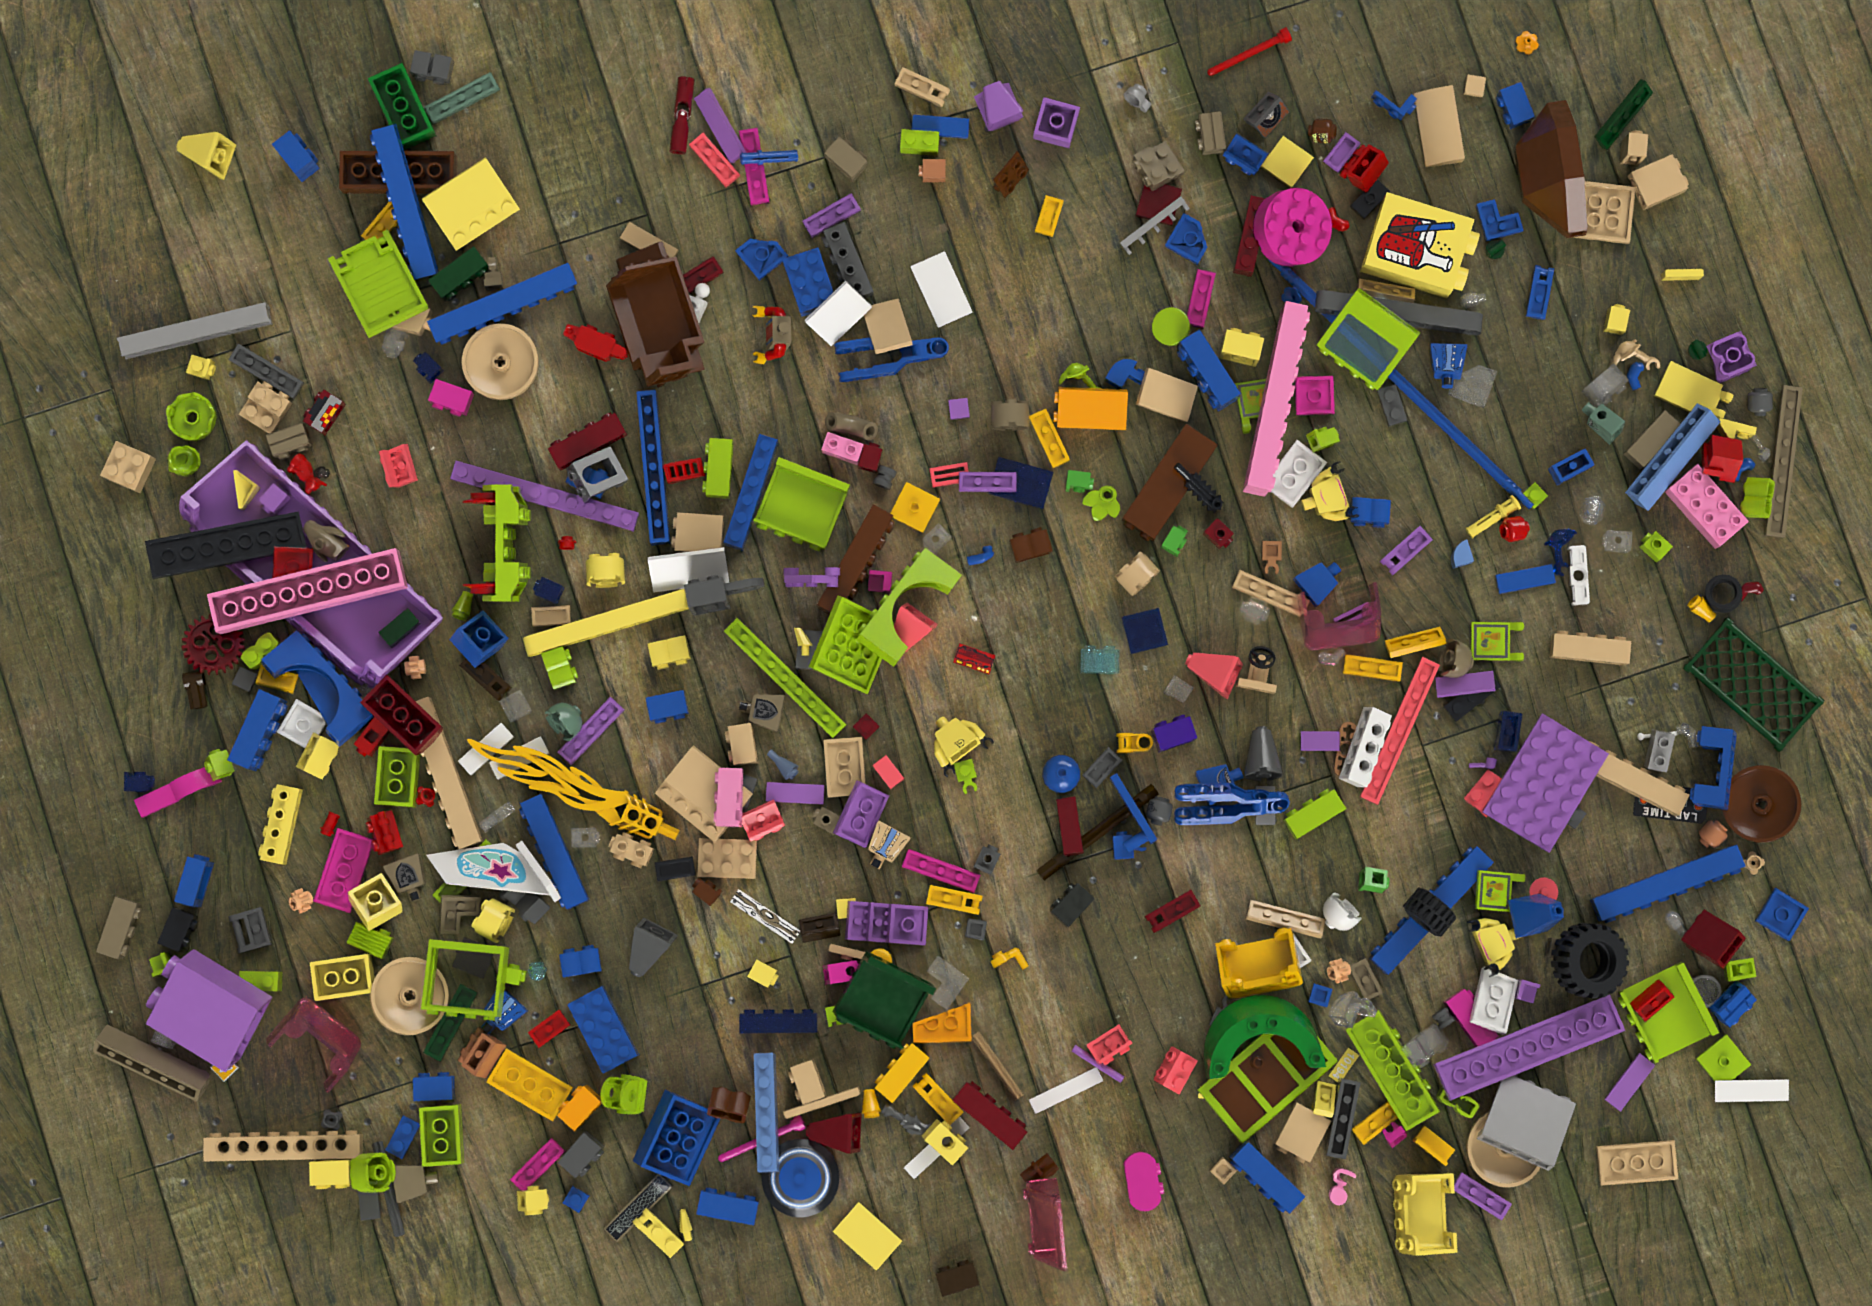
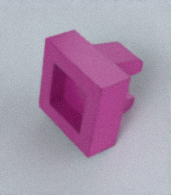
M1392 1122L1393 1132L1389 1133L1385 1128L1382 1131L1387 1143L1391 1148H1394L1407 1137V1134L1401 1126Z

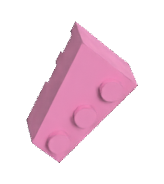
M719 768L718 772H715V784H718V790L714 794V803H717V809L714 811V823L718 827H742L743 769Z

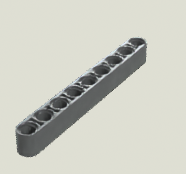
M1319 290L1316 294L1315 311L1338 316L1353 294ZM1373 297L1412 327L1467 335L1481 334L1483 314ZM1351 314L1346 315V317L1355 318Z

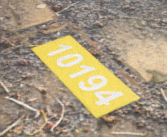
M1348 1048L1329 1074V1077L1338 1083V1078L1346 1076L1360 1055Z

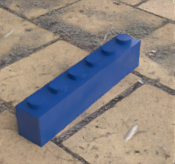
M762 434L758 436L724 539L726 546L744 550L778 446L777 439Z
M540 794L520 803L522 807L519 809L520 814L529 823V826H527L528 832L537 841L534 844L538 854H542L545 859L542 862L546 872L550 871L552 875L550 880L559 891L561 897L559 902L562 908L566 907L569 910L589 901V897L544 795Z

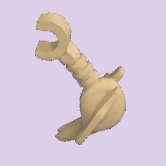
M1636 339L1621 343L1612 361V364L1616 367L1620 360L1624 361L1629 357L1636 356L1644 362L1647 370H1650V363L1655 362L1656 368H1660V362L1657 358L1649 357L1638 349L1641 345L1636 344Z

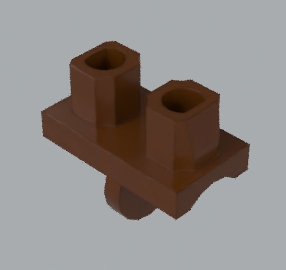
M1046 1153L1036 1162L1032 1161L1031 1166L1024 1170L1020 1176L1029 1188L1033 1190L1039 1187L1048 1177L1053 1176L1059 1168L1049 1154Z

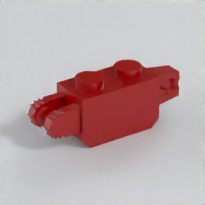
M567 324L563 335L572 340L577 350L604 362L610 361L612 357L620 360H625L628 357L626 348L618 345L617 340L614 339L615 336L611 333L604 332L602 334L597 332L598 329L589 324L586 327L583 325L578 327Z

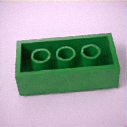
M403 63L368 78L388 124H397L404 150L437 136Z

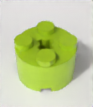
M362 1153L353 1158L350 1162L352 1188L363 1193L387 1191L390 1188L388 1186L395 1179L396 1170L394 1162L389 1160L388 1155L385 1153Z

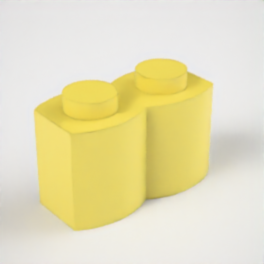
M685 635L648 643L652 666L657 667L658 670L669 668L668 664L676 663V666L687 664V660L691 659Z

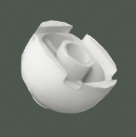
M1333 893L1323 906L1325 923L1331 929L1349 930L1362 918L1357 917L1359 912L1348 900L1344 899L1342 901L1338 898L1340 896L1338 893Z

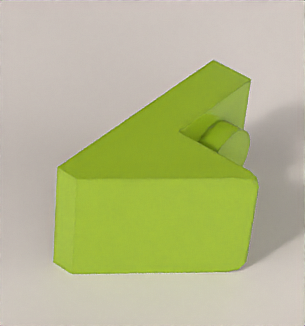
M1754 958L1729 961L1724 967L1725 980L1735 981L1756 977Z

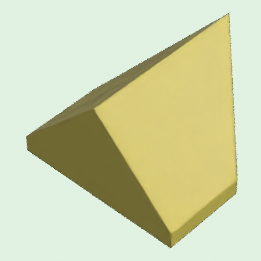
M234 470L238 508L245 510L261 488L238 470Z

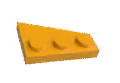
M970 1002L955 1009L947 1010L944 1013L914 1022L913 1044L971 1042Z

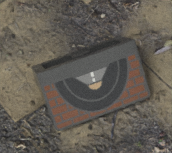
M1267 92L1243 119L1246 124L1256 128L1261 137L1266 138L1289 113V110L1279 96Z

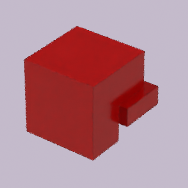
M1712 435L1709 443H1703L1701 448L1702 474L1717 476L1721 481L1734 483L1743 463L1742 440Z

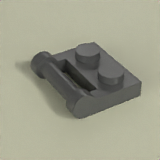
M262 907L228 916L229 921L232 922L238 943V954L272 945ZM240 919H244L250 940L249 945L245 943Z

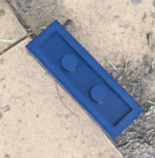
M913 115L912 130L939 132V137L968 139L969 119Z
M1552 564L1495 575L1499 594L1556 583Z

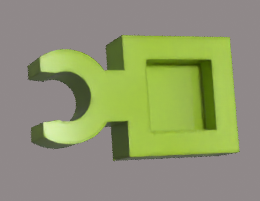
M972 759L954 763L958 782L964 781V794H967L966 788L969 785L973 786L976 792L977 785L972 782V779L977 778Z

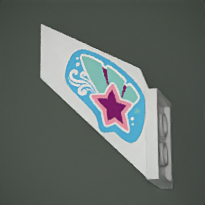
M523 841L516 844L519 851L505 843L426 855L446 884L550 895L554 902L561 899L553 883Z

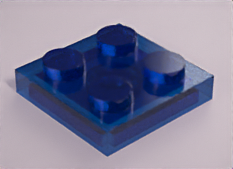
M1159 608L1121 617L1130 654L1168 646Z

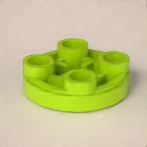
M1174 307L1165 308L1154 317L1152 332L1155 338L1166 346L1179 345L1180 341L1189 335L1190 321L1187 315L1180 309Z

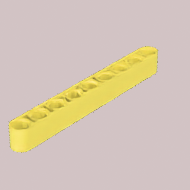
M685 589L526 636L522 639L527 656H536L561 646L566 647L688 610Z

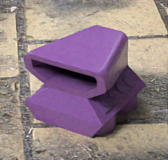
M997 81L985 86L981 93L974 96L988 131L997 130L1023 117L1021 113L1023 109L1016 101L1009 83L1002 84L1001 81Z
M1741 331L1707 345V349L1713 359L1715 379L1718 383L1743 374L1757 366L1755 356L1750 352L1747 339Z

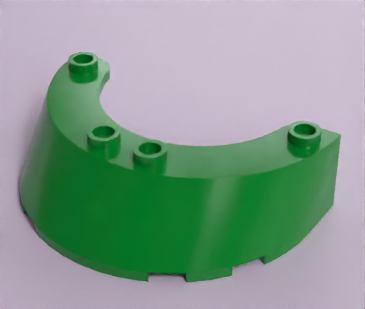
M1269 995L1248 996L1228 1005L1212 1022L1204 1043L1206 1079L1225 1077L1229 1072L1230 1062L1237 1048L1247 1039L1260 1034L1282 1036L1299 1049L1307 1066L1311 1068L1326 1067L1316 1031L1307 1016L1292 1003Z

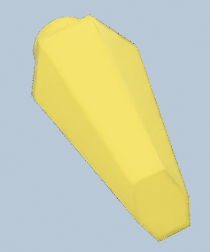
M794 628L798 646H801L802 656H809V646H812V643L802 628Z
M681 1209L680 1232L683 1233L685 1241L692 1240L691 1231L693 1229L686 1210Z

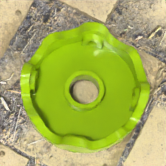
M199 393L181 394L177 396L171 405L167 406L168 426L176 436L183 440L199 441L207 437L214 429L216 424L215 408L207 398ZM190 413L197 414V420L193 423L188 422V415Z

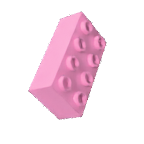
M1699 464L1692 467L1665 491L1668 497L1715 549L1723 545L1749 522L1708 475L1702 474V468Z

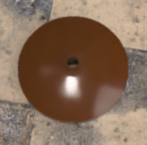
M1757 765L1743 769L1732 777L1728 810L1722 809L1730 828L1740 837L1752 842L1768 843L1781 839L1795 827L1801 814L1802 801L1798 787L1786 773L1771 766ZM1761 802L1766 803L1765 808L1763 809L1759 807V804Z

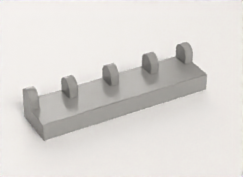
M1180 196L1120 242L1125 251L1130 255L1132 252L1128 246L1137 239L1144 244L1145 241L1141 236L1154 227L1157 233H1159L1161 230L1156 224L1167 216L1172 221L1176 220L1172 212L1181 205L1186 211L1190 208L1184 199Z

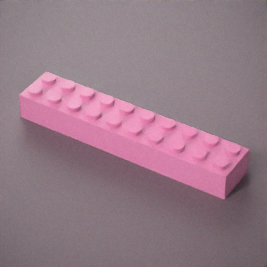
M1286 301L1280 312L1243 488L1245 493L1265 497L1275 485L1276 478L1273 477V474L1278 469L1280 459H1277V456L1283 447V441L1280 439L1283 437V433L1285 434L1287 422H1284V420L1290 413L1291 404L1288 401H1290L1294 394L1295 385H1292V382L1294 383L1298 375L1299 367H1296V364L1301 359L1303 349L1300 346H1302V342H1304L1306 337V330L1303 329L1306 327V323L1308 324L1310 312H1307V305Z
M394 548L207 594L215 632L224 634L407 589L408 585L400 551Z

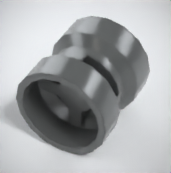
M879 465L878 475L874 478L873 484L890 490L892 486L891 481L895 478L897 472L886 466Z

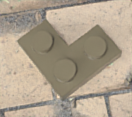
M441 895L439 933L459 934L460 916H479L480 895Z

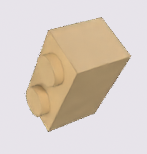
M1638 130L1627 134L1621 142L1620 164L1640 165L1647 157L1648 134H1643L1642 131Z

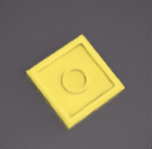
M1282 136L1261 165V168L1289 188H1292L1314 157L1285 136Z

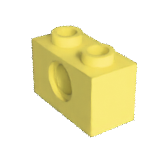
M936 1119L922 1137L953 1166L968 1149L964 1144L966 1140L959 1133L954 1135L951 1132L952 1127L945 1120L941 1123ZM947 1136L950 1137V1142L946 1145H943V1138Z

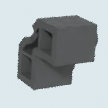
M499 890V897L506 903L510 901L520 911L518 915L525 922L529 920L535 924L550 909L549 905L538 894Z

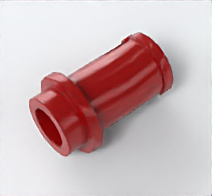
M329 811L323 827H320V833L331 837L334 834L333 831L340 816Z

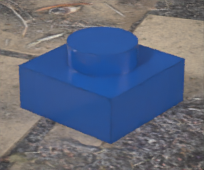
M1313 983L1308 1002L1327 1008L1332 989Z
M572 1186L563 1204L580 1213L590 1195Z

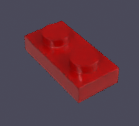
M559 1009L530 1030L528 1034L538 1048H540L571 1024Z

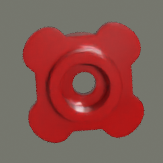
M420 786L417 789L418 797L415 800L416 803L432 807L434 805L435 791Z

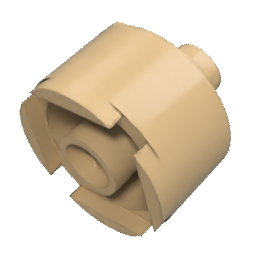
M1139 552L1129 564L1127 563L1119 570L1120 572L1115 577L1131 596H1134L1160 570L1145 554Z

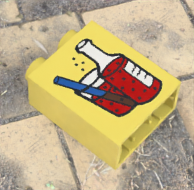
M1387 192L1382 199L1360 272L1447 299L1453 289L1462 291L1469 269L1460 267L1464 253L1474 254L1480 233L1471 231L1475 219Z

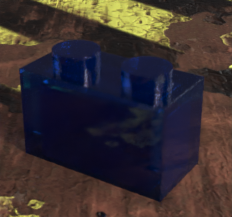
M1504 710L1499 713L1494 750L1509 753L1517 752L1522 713Z

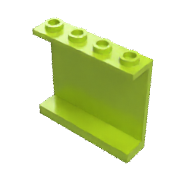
M1682 961L1619 991V1003L1622 1008H1627L1629 1014L1626 1016L1631 1026L1635 1024L1638 1030L1635 1034L1640 1043L1644 1042L1647 1048L1644 1052L1649 1061L1653 1060L1654 1063H1658L1659 1059L1705 1037L1714 1036L1719 1033ZM1659 979L1673 994L1674 998L1644 1022L1631 1007L1630 1002Z

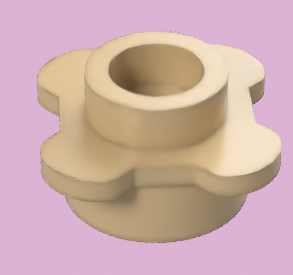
M1752 851L1748 853V857L1744 860L1746 865L1744 868H1747L1751 874L1755 875L1764 866L1765 861Z

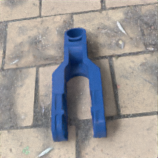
M939 337L912 341L913 345L899 348L902 358L898 362L873 365L872 368L859 370L854 368L852 371L838 372L839 382L895 375L908 363L944 357L949 350L948 343L945 339ZM871 338L842 341L834 344L835 354L874 350Z
M1233 783L1182 784L1175 788V798L1179 801H1192L1194 803L1196 801L1211 800V802L1237 801L1238 803L1223 806L1179 807L1174 812V821L1179 825L1232 824L1244 816L1282 813L1289 807V796L1280 791L1267 792L1263 789L1244 790Z

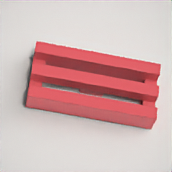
M967 462L929 468L932 487L959 484V479L935 481L937 479L959 476V472L934 475V472L963 467L964 471L959 472H969Z

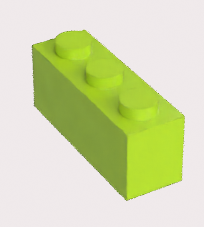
M710 438L709 443H706L705 454H708V462H704V473H707V481H703L702 491L706 492V497L730 499L733 439Z
M1327 788L1318 794L1320 798L1315 801L1311 798L1302 804V809L1298 811L1293 809L1285 814L1287 818L1283 821L1295 840L1346 809L1335 789L1329 791Z

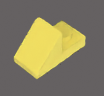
M1719 418L1720 423L1716 427L1721 437L1735 439V434L1741 439L1751 438L1755 435L1757 427Z
M1317 1081L1311 1106L1313 1114L1332 1118L1335 1106L1336 1085Z

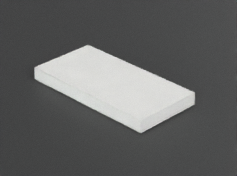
M724 547L648 557L653 593L684 589V585L688 584L689 580L699 579L701 582L706 581L707 577L715 575L723 578L725 583H729Z

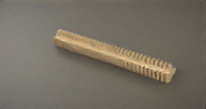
M978 1031L972 1035L974 1043L979 1047L991 1067L993 1066L995 1073H997L998 1077L1000 1076L1002 1083H1004L1005 1087L1007 1086L1009 1093L1012 1092L1011 1095L1012 1097L1014 1096L1015 1101L1022 1097L1024 1094L1019 1090L1017 1084L1012 1080L1010 1074L1005 1070L1003 1064L998 1060L982 1034Z

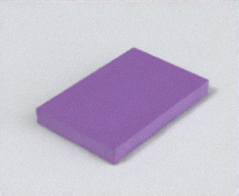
M856 780L833 833L866 848L889 795Z

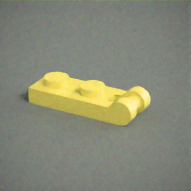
M645 1208L642 1211L643 1214L632 1221L633 1224L671 1258L684 1245L683 1241L648 1208ZM648 1219L651 1220L647 1226L644 1224Z

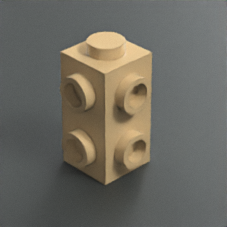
M625 832L622 835L617 834L616 837L613 836L608 847L611 848L610 852L614 853V858L621 861L627 858L632 861L631 865L642 868L643 865L648 866L654 851L650 847L651 843L642 839L640 843L632 840L634 836Z

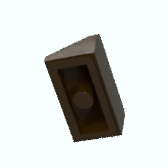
M837 912L799 920L803 943L841 936Z

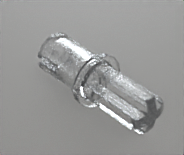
M507 802L496 811L493 810L492 814L478 823L486 833L497 823L501 824L504 818L515 811V807L511 802Z

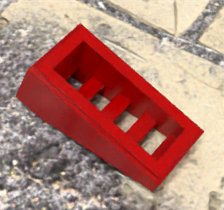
M701 457L663 464L668 485L705 476ZM694 463H697L699 473L694 472ZM685 465H689L691 472L690 475H687ZM678 467H682L683 476L679 475ZM672 468H674L675 476H676V477H673V478H672L671 470H670V469H672Z

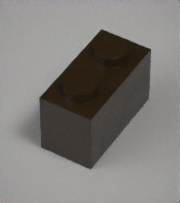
M968 1259L957 1262L955 1267L950 1268L949 1265L938 1268V1272H935L942 1297L980 1285L973 1261L968 1262Z

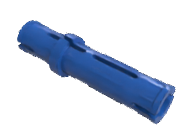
M757 150V152L740 153L742 165L798 161L797 150L769 152Z

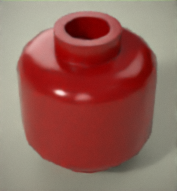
M1514 516L1505 518L1502 521L1499 532L1501 537L1507 542H1516L1527 537L1530 527L1523 517Z

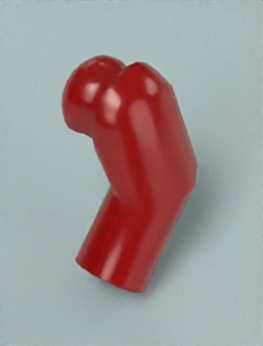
M1334 207L1328 208L1332 228L1341 232L1348 230L1349 222L1337 217Z

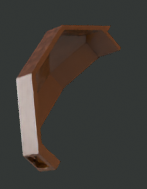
M1566 100L1549 102L1544 106L1515 146L1514 155L1522 203L1564 237L1586 236L1585 180L1576 124Z

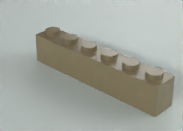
M106 1025L95 1040L94 1053L198 1102L209 1085L211 1074L205 1070L161 1051L153 1045L130 1036L117 1028Z

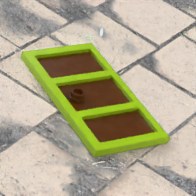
M1261 1034L1231 1060L1229 1072L1225 1077L1209 1079L1197 1091L1231 1130L1238 1141L1243 1144L1333 1067L1338 1060L1318 1037L1326 1067L1311 1068L1305 1063L1299 1049L1288 1039L1275 1034Z

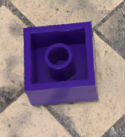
M1183 714L1172 719L1173 722L1167 724L1166 721H1162L1154 725L1151 733L1158 753L1197 739L1190 716L1185 718Z

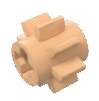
M410 656L409 661L404 662L406 676L411 675V679H421V674H426L425 660H420L419 656Z
M300 888L290 893L292 897L289 898V906L293 911L298 910L299 914L311 909L310 905L313 903V897L309 891L303 892V889Z
M1342 958L1329 962L1330 967L1327 968V975L1330 980H1335L1336 984L1349 980L1348 975L1351 974V967L1348 962L1342 961Z

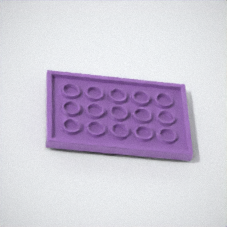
M1542 713L1482 813L1550 853L1609 753Z

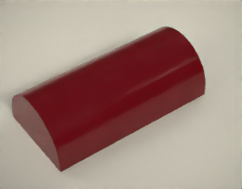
M387 674L360 702L414 755H419L430 747L443 730V727Z

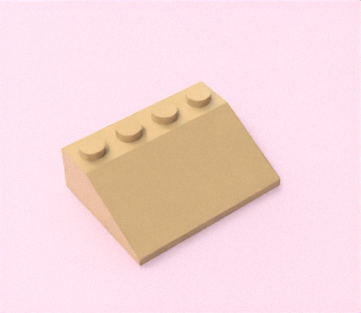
M693 745L655 794L715 842L728 828L718 827L714 823V811L717 809V803H714V794L718 790V784H715V772H718L721 767ZM744 786L742 808L753 795Z

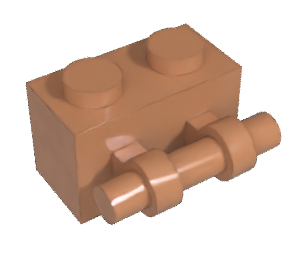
M478 1027L475 1033L472 1032L470 1035V1041L466 1047H463L460 1051L461 1055L458 1061L462 1063V1067L474 1076L487 1078L507 1045L493 1035L484 1033V1030Z

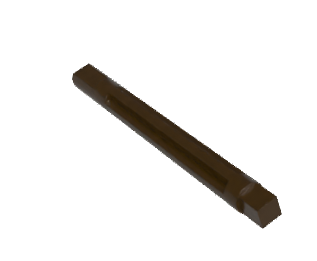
M1150 784L1132 799L1138 809H1140L1149 800L1158 796L1159 793ZM1125 804L1082 836L1083 851L1131 815ZM1061 851L1036 871L1045 881L1079 854L1064 856V851Z

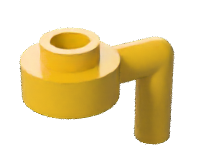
M1017 947L1005 953L999 951L991 956L993 960L990 961L993 968H996L1015 957L1022 970L1029 966Z

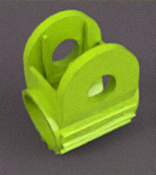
M621 1074V1077L607 1078L601 1088V1102L603 1106L617 1109L616 1112L620 1114H640L644 1112L647 1080ZM613 1088V1096L610 1098V1090Z

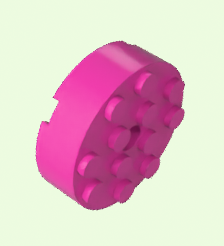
M1291 188L1278 191L1264 199L1256 212L1254 219L1255 239L1258 240L1262 249L1261 252L1270 261L1278 265L1296 266L1310 263L1324 253L1331 239L1332 221L1329 210L1319 196L1307 189Z

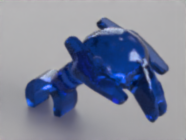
M1555 530L1544 543L1545 546L1550 544L1555 548L1556 563L1553 571L1557 576H1564L1560 571L1561 567H1569L1566 562H1563L1561 547L1568 543L1574 537V534H1577L1574 530Z

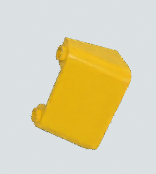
M1291 928L1278 929L1274 933V938L1236 945L1230 939H1224L1219 943H1215L1221 984L1228 998L1236 999L1297 987L1303 983Z

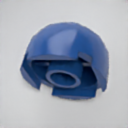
M1057 755L1051 757L1045 763L1042 778L1044 784L1050 790L1056 793H1066L1077 786L1081 771L1073 758L1067 755Z

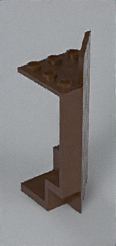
M663 241L618 258L616 260L619 269L618 274L611 278L606 287L633 370L642 369L647 387L657 385V388L664 386L667 382H675L688 377L687 374L705 370L698 350L704 343V339L677 256L669 258Z

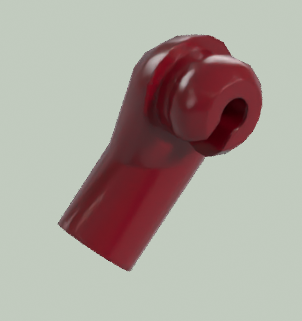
M1757 581L1744 583L1741 587V602L1748 593L1760 595L1764 591L1762 584Z

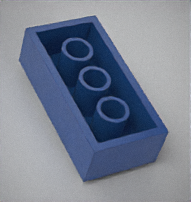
M1200 329L1180 341L1177 354L1182 361H1186L1189 367L1187 369L1190 375L1196 377L1199 381L1197 385L1201 392H1206L1208 395V402L1212 409L1216 408L1219 412L1237 401L1241 394Z
M259 689L227 760L252 771L260 769L264 762L262 757L265 751H268L271 747L272 741L270 739L273 733L276 734L279 729L280 723L278 721L281 715L284 716L287 711V701Z
M604 986L567 1004L602 1074L639 1055Z
M1248 1141L1240 1144L1229 1156L1232 1159L1230 1164L1239 1172L1243 1170L1246 1173L1244 1177L1252 1185L1258 1184L1261 1187L1259 1191L1267 1199L1272 1198L1274 1200L1273 1205L1282 1213L1286 1211L1290 1214L1306 1197Z

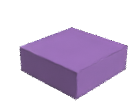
M967 398L948 400L951 420L970 418Z

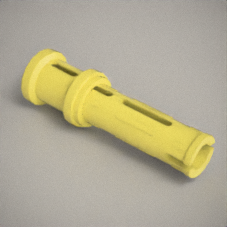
M1513 495L1509 496L1507 501L1501 505L1497 504L1495 510L1465 528L1466 532L1473 539L1500 519L1504 520L1514 511L1521 510L1519 502Z

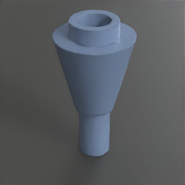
M772 749L767 753V756L775 762L785 780L793 779L798 774V765L780 757Z

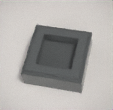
M239 667L232 684L251 692L258 674Z
M968 918L965 937L984 940L987 921Z

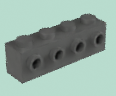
M843 222L824 230L822 241L825 248L829 247L832 253L829 254L832 265L836 264L839 271L836 274L840 283L848 282L864 299L873 296L874 291L845 223Z

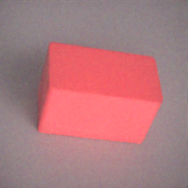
M887 755L872 765L890 789L904 780V777Z

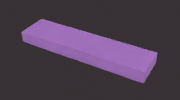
M706 88L694 100L730 163H734L740 158V153L747 152L711 88Z
M610 696L582 725L581 731L577 736L567 741L557 753L572 766L623 713L624 709Z

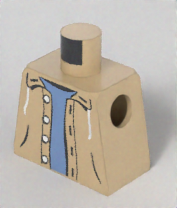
M878 820L868 851L875 854L870 865L880 869L884 860L893 863L911 838Z

